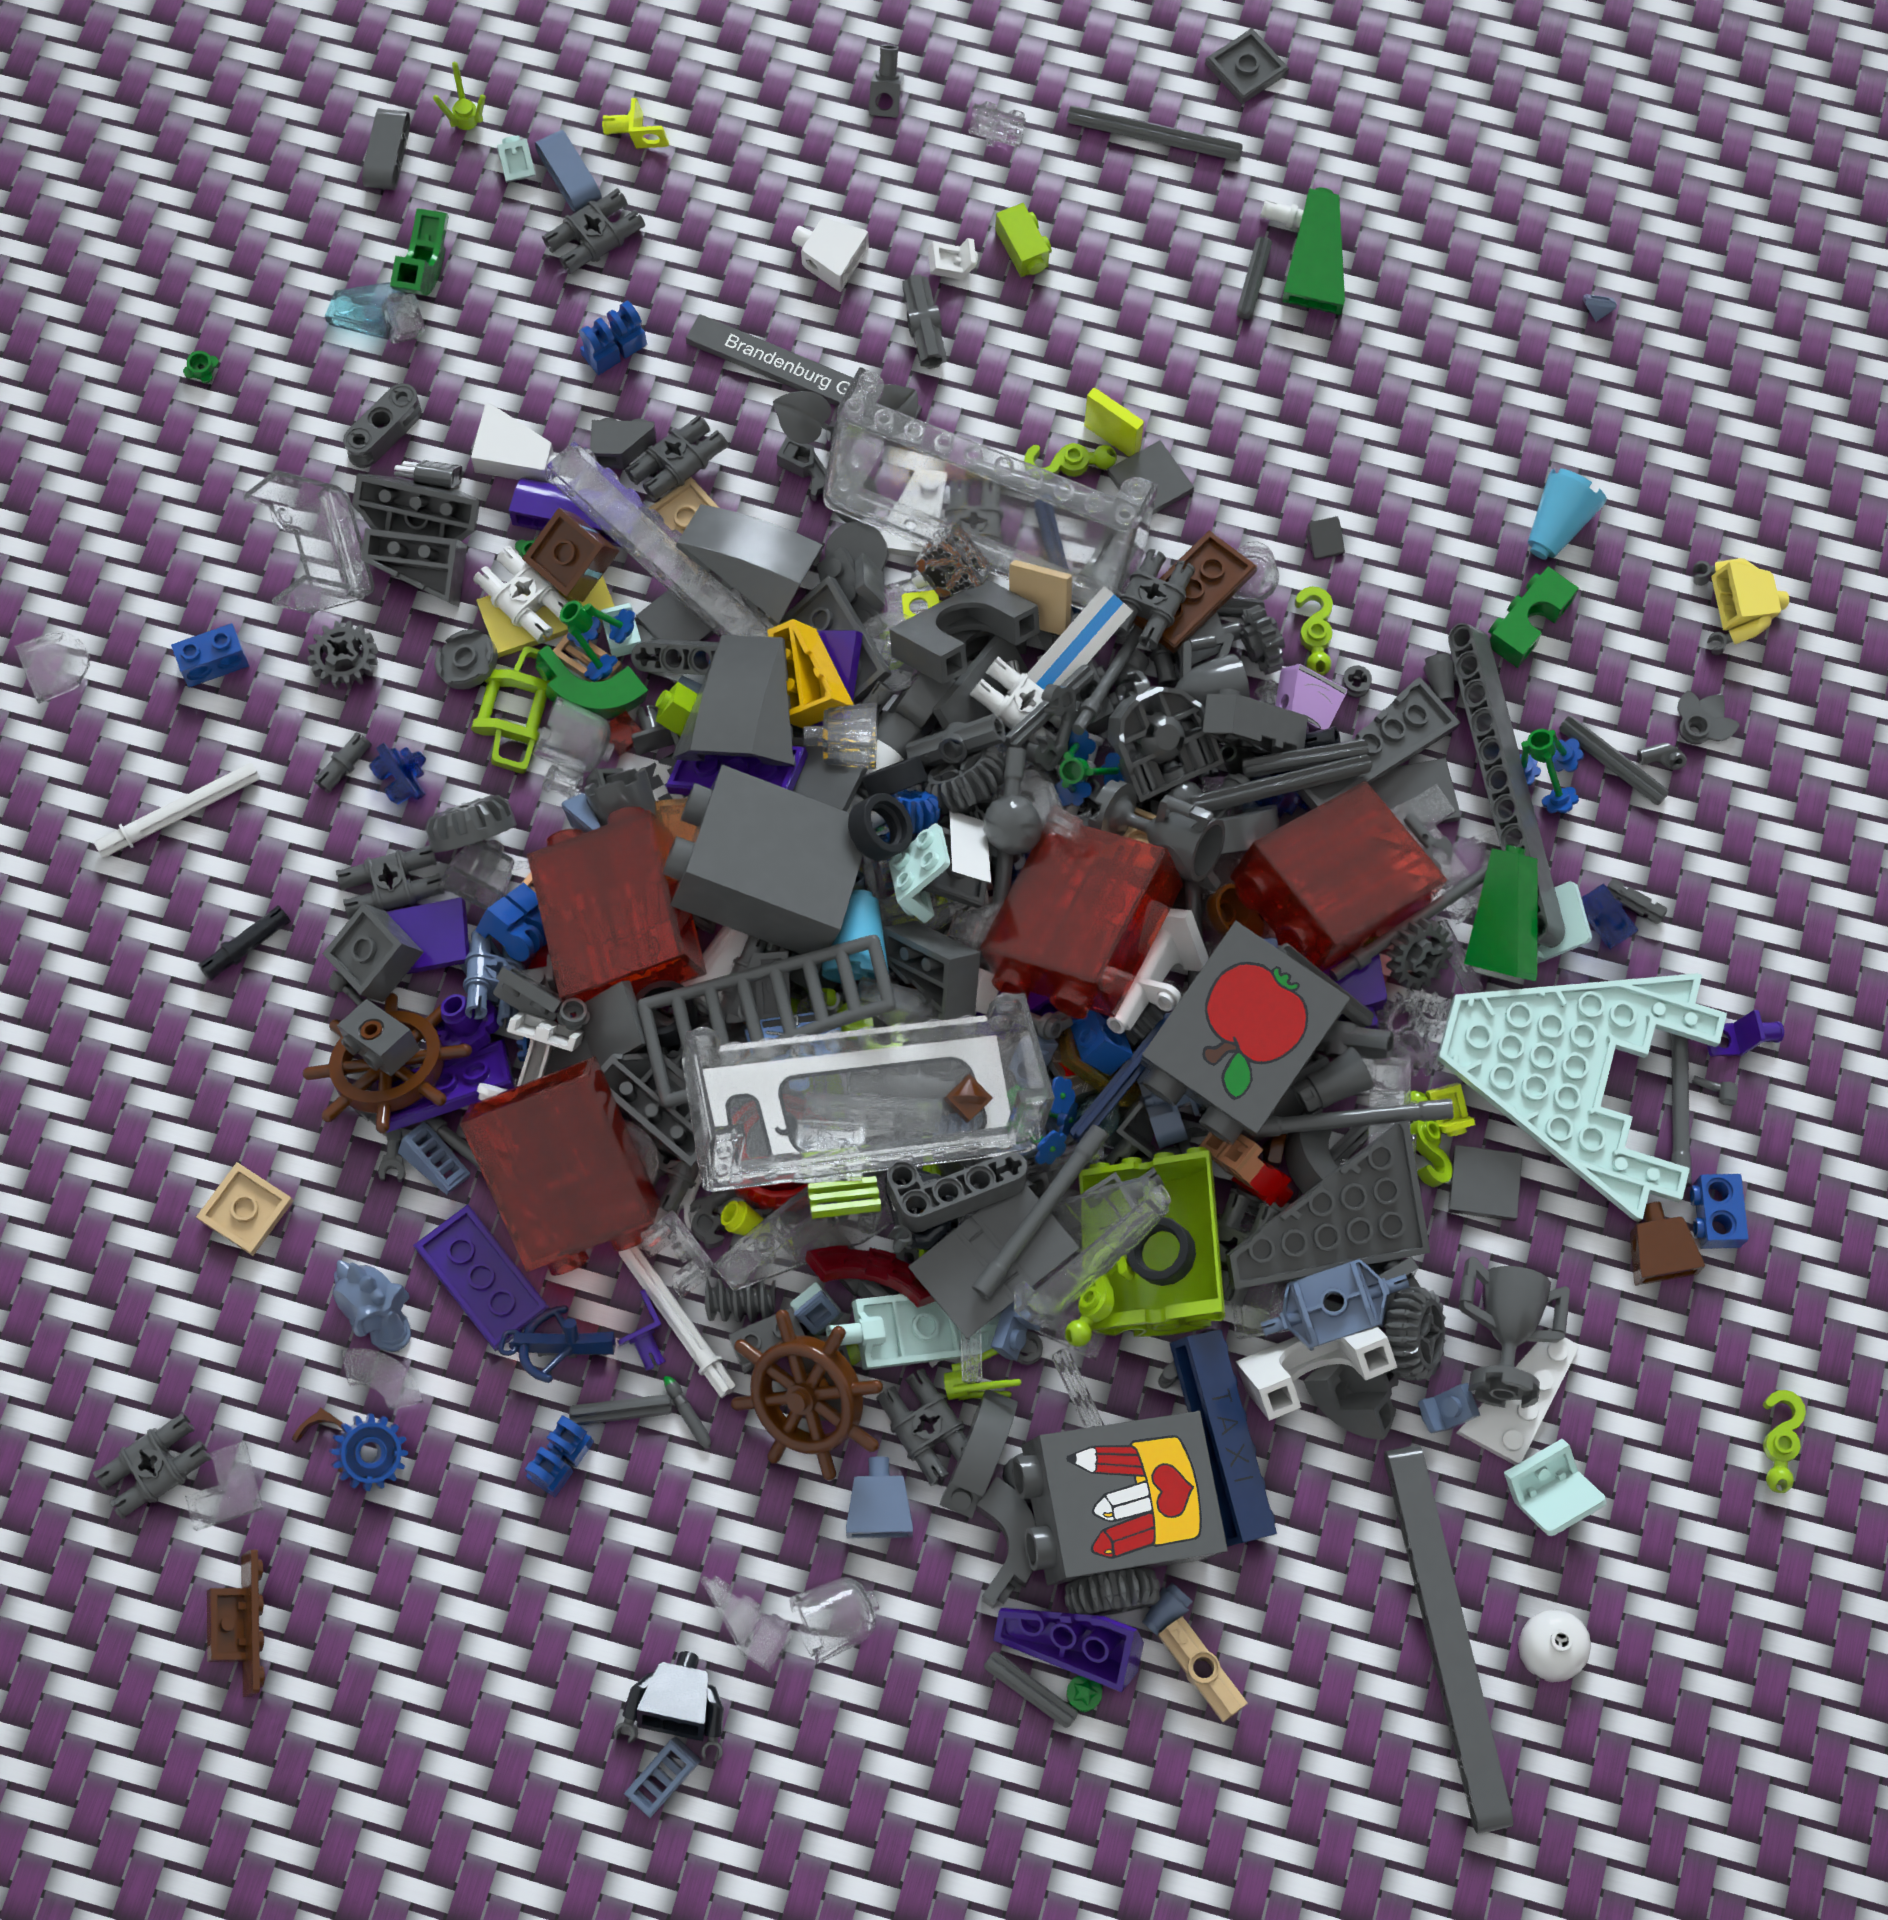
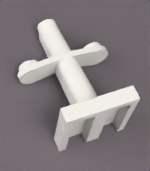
M1152 907L1146 920V927L1140 935L1148 949L1133 976L1116 978L1105 992H1100L1102 1001L1111 1006L1116 1005L1111 1016L1107 1019V1025L1113 1032L1121 1034L1125 1030H1131L1149 1002L1156 1004L1163 1011L1173 1010L1182 997L1174 986L1162 983L1170 969L1201 971L1208 961L1209 957L1192 910Z
M520 1011L510 1018L507 1032L530 1039L528 1052L516 1090L514 1092L493 1085L479 1083L477 1092H479L478 1099L498 1104L499 1099L510 1101L527 1088L540 1084L553 1046L572 1052L581 1045L584 1031L580 1029L575 1031L568 1030L565 1025L562 1026L557 1022ZM505 1123L499 1147L513 1152V1146H516V1150L519 1153L523 1139L518 1144L515 1143L512 1130Z

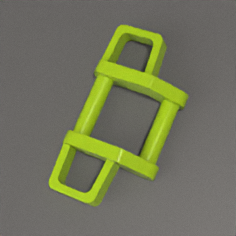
M529 646L523 648L514 670L494 669L492 674L485 680L487 686L478 717L473 719L471 730L474 733L494 736L491 763L494 766L522 774L526 772L533 747L539 741L540 733L538 729L547 700L545 695L547 684L551 682L550 680L545 681L544 679L519 672L524 660L527 657L536 659L537 653L540 651ZM512 686L535 693L526 727L501 719L491 718L500 687ZM501 736L528 744L522 762L502 758L499 755Z

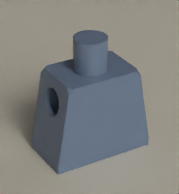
M876 1456L868 1458L869 1476L854 1477L846 1524L847 1538L913 1537V1524L904 1476H889L888 1457Z

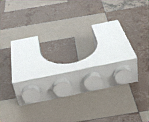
M1377 1326L1313 1347V1351H1310L1299 1339L1293 1337L1235 1361L1245 1391L1269 1421L1301 1408L1293 1382L1311 1370L1327 1365L1345 1364L1352 1366L1365 1380L1397 1368L1388 1337Z

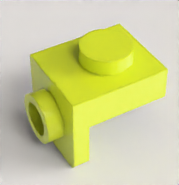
M1453 1083L1426 1091L1429 1101L1450 1098L1452 1100L1453 1119L1434 1121L1439 1125L1442 1133H1447L1448 1137L1458 1136L1466 1133L1467 1127L1476 1125L1474 1118L1468 1116L1460 1083Z

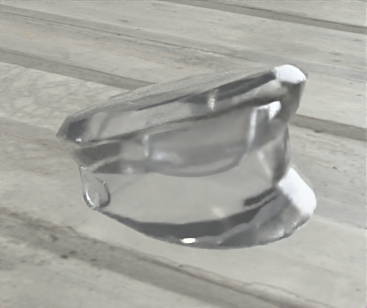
M1247 542L1240 546L1237 551L1258 566L1257 572L1232 597L1264 601L1274 593L1279 582V571L1274 555L1268 546L1260 542Z

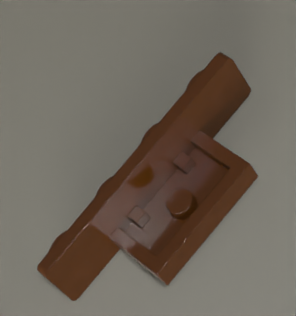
M249 1550L241 1556V1588H210L207 1590V1662H242L243 1697H252L259 1693L265 1680L264 1667L260 1666L259 1652L264 1647V1633L262 1630H259V1616L263 1613L264 1601L263 1596L259 1594L258 1581L261 1580L263 1575V1562L261 1559H258V1550Z

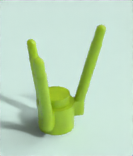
M454 61L452 67L459 100L454 104L452 112L439 96L434 95L433 100L449 119L451 127L457 126L462 130H470L477 123L483 122L482 112L486 97L484 94L480 95L477 108L472 101L465 98L459 66Z
M993 1348L964 1362L951 1364L952 1372L944 1373V1384L948 1400L959 1399L960 1401L982 1398L985 1391L980 1390L1020 1386L1022 1381L1020 1379L975 1383L972 1371L965 1372V1369L999 1354ZM994 1391L1008 1398L1012 1396L1010 1391Z

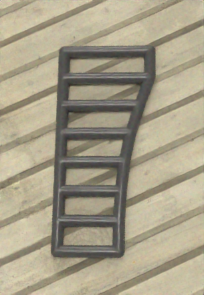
M877 935L861 937L640 999L637 1003L659 1102L663 1108L674 1107L704 1097L700 1074L701 1067L685 1004L686 1000L705 996L721 1065L761 1061L805 1039L860 1020L889 1013L896 1009L890 977L881 942ZM868 950L881 1001L861 1006L849 955ZM836 959L848 1010L829 1016L816 964ZM803 968L816 1021L796 1028L783 973ZM770 977L784 1034L765 1043L750 983ZM737 986L752 1051L734 1061L718 991ZM668 1005H672L691 1084V1088L671 1093L652 1011Z

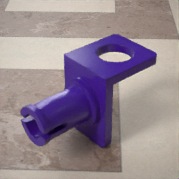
M1753 1010L1734 1023L1724 1024L1723 1033L1729 1040L1727 1048L1707 1045L1709 1055L1712 1057L1742 1056L1763 1042L1779 1043L1782 1041L1785 1033L1784 1027L1779 1021L1762 1022L1759 1010Z
M645 1289L640 1291V1295L654 1323L617 1340L619 1347L627 1343H634L644 1364V1369L648 1371L654 1368L649 1354H652L657 1366L665 1363L666 1360L663 1358L652 1335L655 1333L654 1330L660 1328L662 1324Z

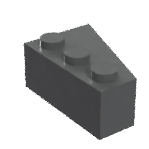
M1220 689L1219 694H1207L1203 724L1204 734L1225 744H1233L1235 747L1251 753L1275 754L1305 748L1307 715L1239 695L1240 692L1233 689Z

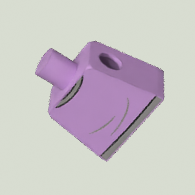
M1296 664L1281 669L1275 706L1307 715V730L1309 732L1328 729L1348 689L1301 664Z

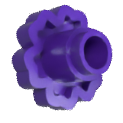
M460 994L450 995L441 1004V1018L443 1021L435 1027V1030L443 1047L469 1044L472 1047V1053H475L488 1045L491 1040L490 1034L499 1029L500 1026L497 1024L498 1011L491 1000H487V1015L482 1019L476 1020L474 1019L475 1009H473L472 1017L469 1018L465 1014L467 997Z

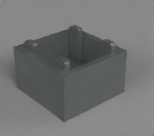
M362 903L322 954L360 995L384 1002L424 951L386 911Z

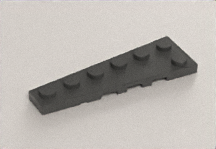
M1418 677L1351 740L1364 739L1367 741L1369 747L1368 756L1372 762V768L1369 773L1301 789L1297 793L1318 817L1455 731L1461 722L1423 679Z

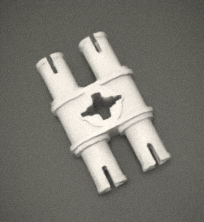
M507 546L504 550L508 554L506 555L501 551L497 556V561L514 577L507 583H503L485 566L481 568L484 575L478 571L473 581L491 596L492 605L495 608H500L511 619V623L514 626H522L541 644L546 641L542 636L545 635L549 638L553 633V628L548 626L535 612L542 606H546L560 620L561 609L568 601L558 592L557 588L528 565L511 546Z
M997 657L985 673L1008 689L1007 693L1009 695L1003 696L985 682L984 679H981L970 693L971 697L986 706L992 714L1000 717L1001 721L1012 730L1043 701L1041 697L1044 690L1029 679L1027 673H1018L1000 657ZM1024 701L1023 709L1021 710V703ZM1053 716L1048 721L1059 729L1061 717ZM1042 726L1028 740L1038 745L1036 736H1045L1056 740L1057 736Z

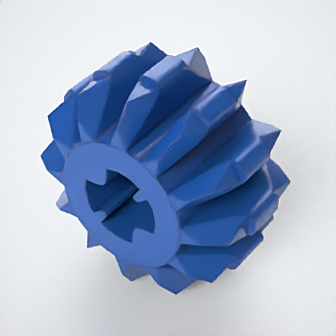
M904 790L903 792L890 795L895 797L906 808L911 818L913 833L919 834L931 825L938 824L940 808L935 795L929 794L927 791L919 792L917 790Z

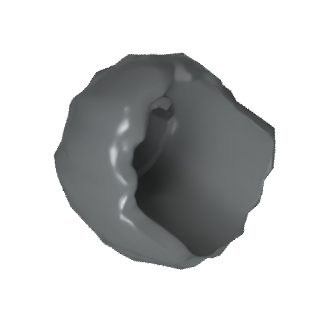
M1021 795L1003 796L993 801L987 808L983 817V831L989 843L999 851H1004L1011 855L1025 854L1038 844L1042 833V822L1037 810L1026 797Z

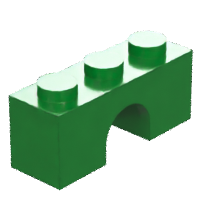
M1549 566L1541 575L1538 573L1533 575L1525 587L1528 591L1524 596L1517 595L1507 608L1508 615L1504 619L1497 618L1488 631L1491 634L1490 643L1492 650L1517 668L1537 646L1542 634L1541 631L1529 622L1528 618L1540 615L1555 624L1573 603L1579 587Z

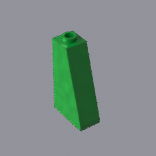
M1323 187L1316 188V190L1309 188L1282 302L1342 315L1345 289L1339 195L1333 194L1332 190Z
M1506 845L1505 851L1492 848L1464 964L1536 981L1538 859L1525 856L1526 849Z

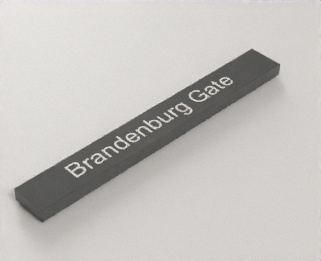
M701 314L698 315L686 337V344L799 391L817 393L823 396L830 404L872 420L867 416L864 406L867 395L876 388L875 386ZM918 405L916 416L911 426L903 433L904 435H910L922 412V406Z

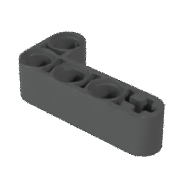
M656 639L634 646L631 659L634 666L644 672L706 675L710 665L706 660V653H708L711 663L719 642ZM678 651L680 652L682 657L681 662L678 659ZM651 654H654V655L660 654V655H659V658L656 659V657H655V656H652Z
M1004 1153L924 1185L916 1167L912 1163L903 1160L896 1161L887 1170V1193L901 1224L907 1227L910 1232H922L1022 1192L1026 1186L1027 1162L1018 1153ZM900 1179L908 1180L910 1183H908L907 1185H898L895 1182ZM976 1183H983L987 1185V1187L984 1189H976L972 1185ZM949 1195L953 1196L956 1199L947 1202L943 1201L940 1198ZM912 1208H920L924 1210L920 1214H912L909 1212V1210Z

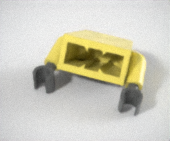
M1744 558L1715 562L1714 566H1710L1706 561H1698L1693 567V573H1705L1695 575L1694 584L1699 586L1705 585L1709 582L1711 576L1723 630H1729V633L1726 635L1721 632H1714L1709 636L1707 643L1716 640L1722 644V646L1711 650L1712 655L1722 654L1726 644L1733 642L1736 645L1758 636L1771 625L1772 619L1778 616L1781 610L1786 609L1789 604L1788 593L1786 591H1777L1774 575L1770 571L1759 569Z

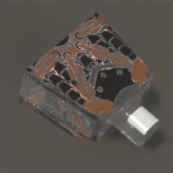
M955 521L922 548L914 563L917 570L912 572L911 579L918 589H923L930 585L938 596L946 597L983 585L993 566L957 521Z

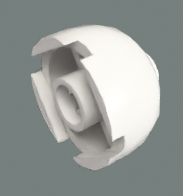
M1559 1609L1542 1611L1531 1617L1524 1625L1518 1640L1519 1655L1527 1670L1533 1675L1536 1674L1538 1677L1549 1682L1566 1681L1580 1673L1588 1662L1591 1651L1590 1635L1583 1622L1572 1613Z

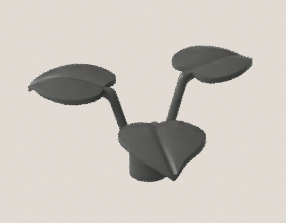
M884 384L874 388L867 395L864 406L867 416L872 420L852 425L843 421H834L829 425L826 424L825 421L831 414V406L823 396L814 392H791L773 401L780 426L789 439L800 444L811 443L819 438L823 428L826 430L828 441L839 447L847 473H833L827 482L826 492L832 509L844 522L860 521L874 507L879 494L878 484L870 473L863 470L853 472L846 447L853 443L855 439L854 431L875 425L878 434L884 438H894L903 434L911 426L916 416L918 395L915 389L894 384Z

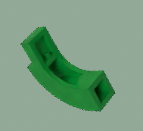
M420 208L416 209L406 257L395 255L390 287L393 290L425 296L432 292L439 278L446 251L444 241L449 219L447 213Z
M549 645L537 653L536 670L545 681H551L547 684L545 695L559 708L572 715L596 720L614 718L628 713L646 700L648 689L629 665L607 680L589 682L573 675Z

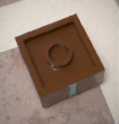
M558 508L522 559L566 597L583 602L620 551L578 515Z

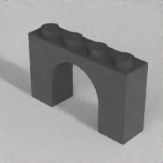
M985 579L977 583L978 586L975 584L973 588L969 587V589L967 588L891 627L889 632L892 657L937 682L945 684L967 672L965 643L950 635L967 630H981L993 633L1014 645H1018L1040 633L1038 605Z

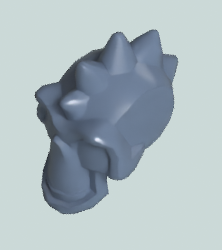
M338 1260L336 1271L334 1272L335 1286L333 1288V1296L339 1309L349 1319L355 1335L363 1337L370 1332L371 1343L381 1350L396 1352L404 1348L410 1342L411 1329L408 1319L401 1312L404 1303L408 1301L409 1293L401 1284L391 1283L382 1272L368 1265L358 1266L353 1262L349 1264Z

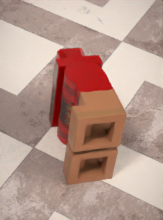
M1209 1133L1198 1146L1205 1147L1211 1152L1212 1160L1226 1173L1233 1176L1231 1180L1236 1185L1267 1205L1271 1206L1274 1203L1282 1208L1293 1195V1191L1287 1187L1291 1179L1280 1170L1260 1159L1258 1156L1263 1149L1246 1136L1240 1134L1235 1143L1230 1145Z

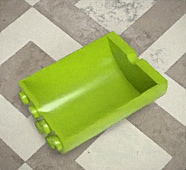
M1193 1147L1187 1149V1153L1174 1155L1171 1152H1161L1155 1154L1153 1160L1142 1163V1159L1138 1157L1122 1159L1121 1164L1115 1165L1098 1162L1090 1164L1089 1169H1083L1080 1172L1079 1185L1087 1289L1095 1286L1093 1280L1094 1272L1103 1258L1112 1253H1121L1127 1258L1126 1245L1129 1235L1139 1223L1147 1218L1162 1216L1173 1219L1189 1231L1195 1242L1196 1257L1192 1269L1185 1278L1175 1284L1165 1286L1151 1284L1137 1273H1134L1132 1280H1127L1119 1273V1269L1114 1271L1110 1278L1114 1292L1113 1310L1107 1318L1092 1323L1091 1330L1093 1332L1116 1336L1124 1331L1133 1330L1134 1337L1164 1336L1204 1329L1211 1326V1321H1222L1225 1318L1212 1154L1207 1148ZM1152 1167L1165 1185L1163 1188L1161 1187L1139 1201V1208L1145 1218L1142 1221L1138 1219L1120 1190L1090 1208L1083 1196L1086 1190L1115 1172L1123 1183L1129 1184L1148 1172ZM1104 1188V1189L1100 1190L1099 1192H1097V1193L1095 1194V1196L1101 1194V1193L1104 1192L1107 1188ZM1165 1231L1157 1232L1144 1245L1142 1252L1143 1261L1152 1270H1165L1172 1266L1178 1258L1180 1244L1172 1233Z

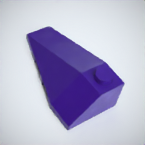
M1001 1608L999 1610L993 1641L1119 1692H1123L1138 1673L1144 1642L1136 1628L1105 1616Z

